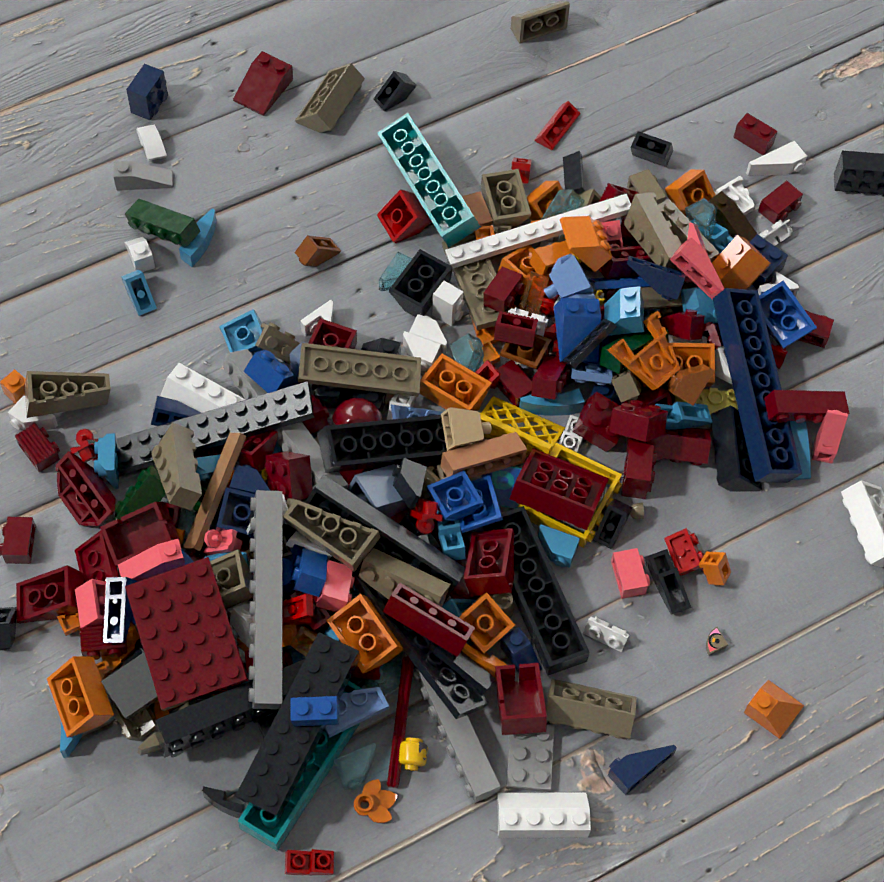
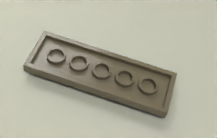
M475 234L466 236L451 247H448L445 241L442 242L445 255L446 249L475 241ZM489 257L453 268L452 272L460 290L464 292L463 298L476 329L481 330L495 326L499 312L484 306L483 298L484 291L496 276Z
M308 343L301 344L298 382L300 383L308 381L309 384L416 397L420 394L421 357Z

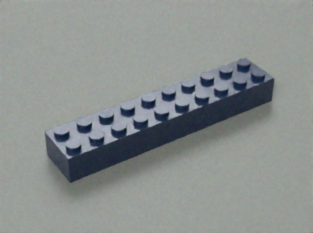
M725 288L713 298V303L755 482L788 483L800 476L802 470L790 421L778 423L777 421L768 420L764 398L773 390H782L758 290Z

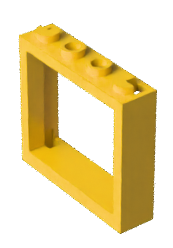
M556 443L549 455L609 478L607 484L610 487L598 506L588 530L581 533L525 505H519V507H525L532 523L538 526L542 524L580 538L578 545L584 548L587 541L592 542L596 533L594 529L596 525H600L605 509L613 500L612 496L614 493H619L623 485L620 483L622 474Z

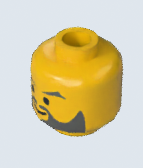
M408 737L405 741L401 742L399 762L405 765V770L418 771V767L426 765L428 746L423 743V739Z

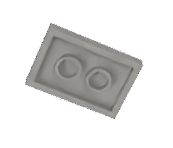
M546 725V732L509 735L506 788L551 792L554 726Z

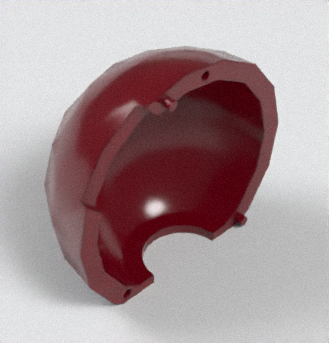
M352 398L344 401L336 408L332 416L333 422L336 425L383 420L379 409L372 402L363 398Z

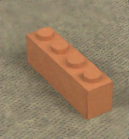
M516 432L504 434L500 437L487 439L442 453L440 467L446 477L465 471L470 479L524 463L527 448Z

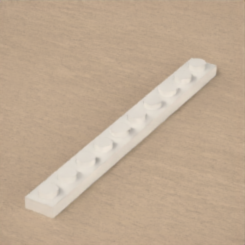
M627 194L446 249V256L453 268L562 235L564 234L560 223L562 217L590 216L593 220L597 219L600 222L627 215L631 203Z

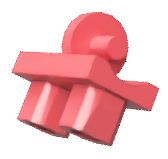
M233 529L224 531L208 530L204 538L207 545L204 553L212 555L233 552L237 549L241 550L242 540L236 538L237 531Z

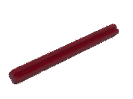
M403 657L387 779V786L390 788H398L402 765L399 762L400 744L405 741L414 664L409 657Z

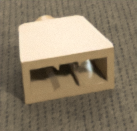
M448 408L441 414L447 451L479 443L484 439V434L491 433L490 422H481L478 411Z

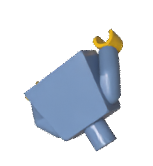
M568 254L557 259L552 272L549 274L553 284L544 289L549 300L559 294L561 298L599 299V304H602L605 298L600 299L598 297L602 295V290H598L595 294L592 293L594 289L580 265L582 261L577 256Z

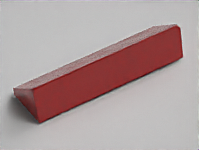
M569 101L563 103L534 141L553 150L581 113Z

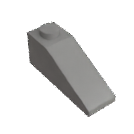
M135 161L114 162L113 177L116 190L173 188L172 170Z

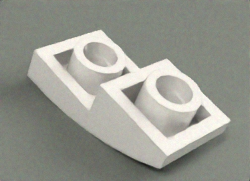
M155 124L137 128L141 146L144 147L147 160L152 161L166 158L167 154Z
M570 415L559 444L578 452L583 437L578 436L572 431L579 417Z

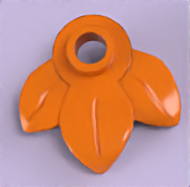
M379 779L371 780L364 785L362 794L355 798L354 810L361 816H368L373 822H389L392 820V816L388 809L396 802L397 794L388 790H381ZM367 802L369 807L362 808L361 803Z

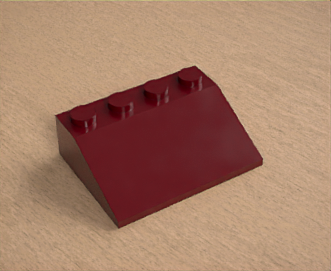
M533 448L515 481L510 500L555 517L557 520L570 523L577 528L588 530L609 478Z

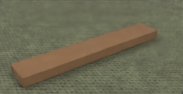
M229 433L183 548L189 551H201L205 534L210 529L246 435L242 433Z

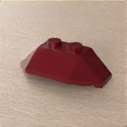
M68 451L55 465L58 496L79 525L102 526L114 513L116 498L101 477H99L98 473L94 472L92 466L82 462L81 458Z

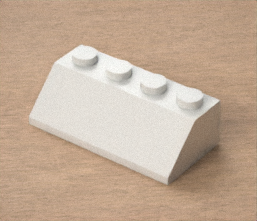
M178 363L167 377L160 395L161 397L177 400L201 413L245 400L181 363Z
M861 480L841 491L844 498L843 504L849 510L851 515L850 521L857 530L858 541L864 547L866 560L871 565L884 567V493L881 487Z
M497 793L498 838H588L591 831L590 808L586 793Z

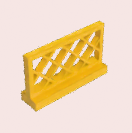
M494 396L480 413L481 422H490L491 433L484 434V437L493 439L504 434L516 432L527 448L526 456H529L533 448L550 454L565 430L563 426ZM493 405L502 407V409L495 410ZM515 413L520 415V417L513 418L511 414ZM506 414L507 419H500L498 415ZM524 422L526 427H518L516 423ZM530 422H536L538 425L531 426ZM552 429L558 433L549 434L548 430ZM541 430H542V432H543V434H544V435H536L535 431H541Z

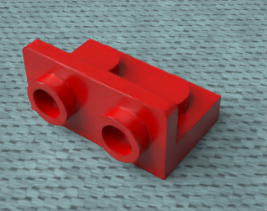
M685 528L664 538L680 577L700 568L699 563L704 553L699 551L697 547L699 540L695 533H691Z

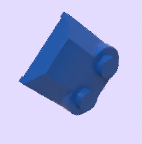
M465 471L427 486L430 500L438 503L437 508L447 521H456L477 511L484 503Z

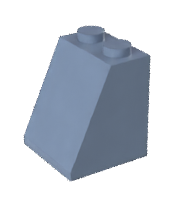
M395 464L356 474L347 488L348 491L389 518L408 509V506L393 486L395 477L392 476V473L396 466Z

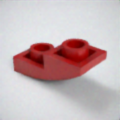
M312 849L311 851L287 850L285 852V875L334 874V851Z

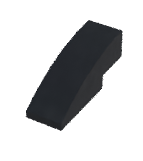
M668 549L644 557L653 581L670 614L692 608L678 569L673 566Z

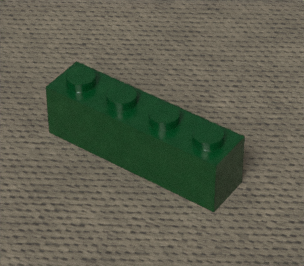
M139 198L125 213L131 228L144 231L148 235H155L162 240L171 241L175 245L179 244L187 247L201 232L194 218Z
M665 328L666 331H667V334L665 335V337H666V339H667V338H668L669 329ZM644 329V332L625 334L602 347L600 365L618 374L627 370L628 368L615 358L608 349L621 339H624L635 355L654 340L649 330Z

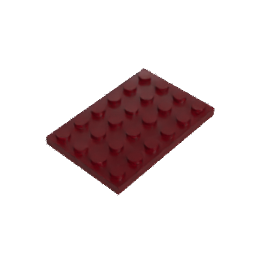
M209 557L125 586L162 711L248 681Z

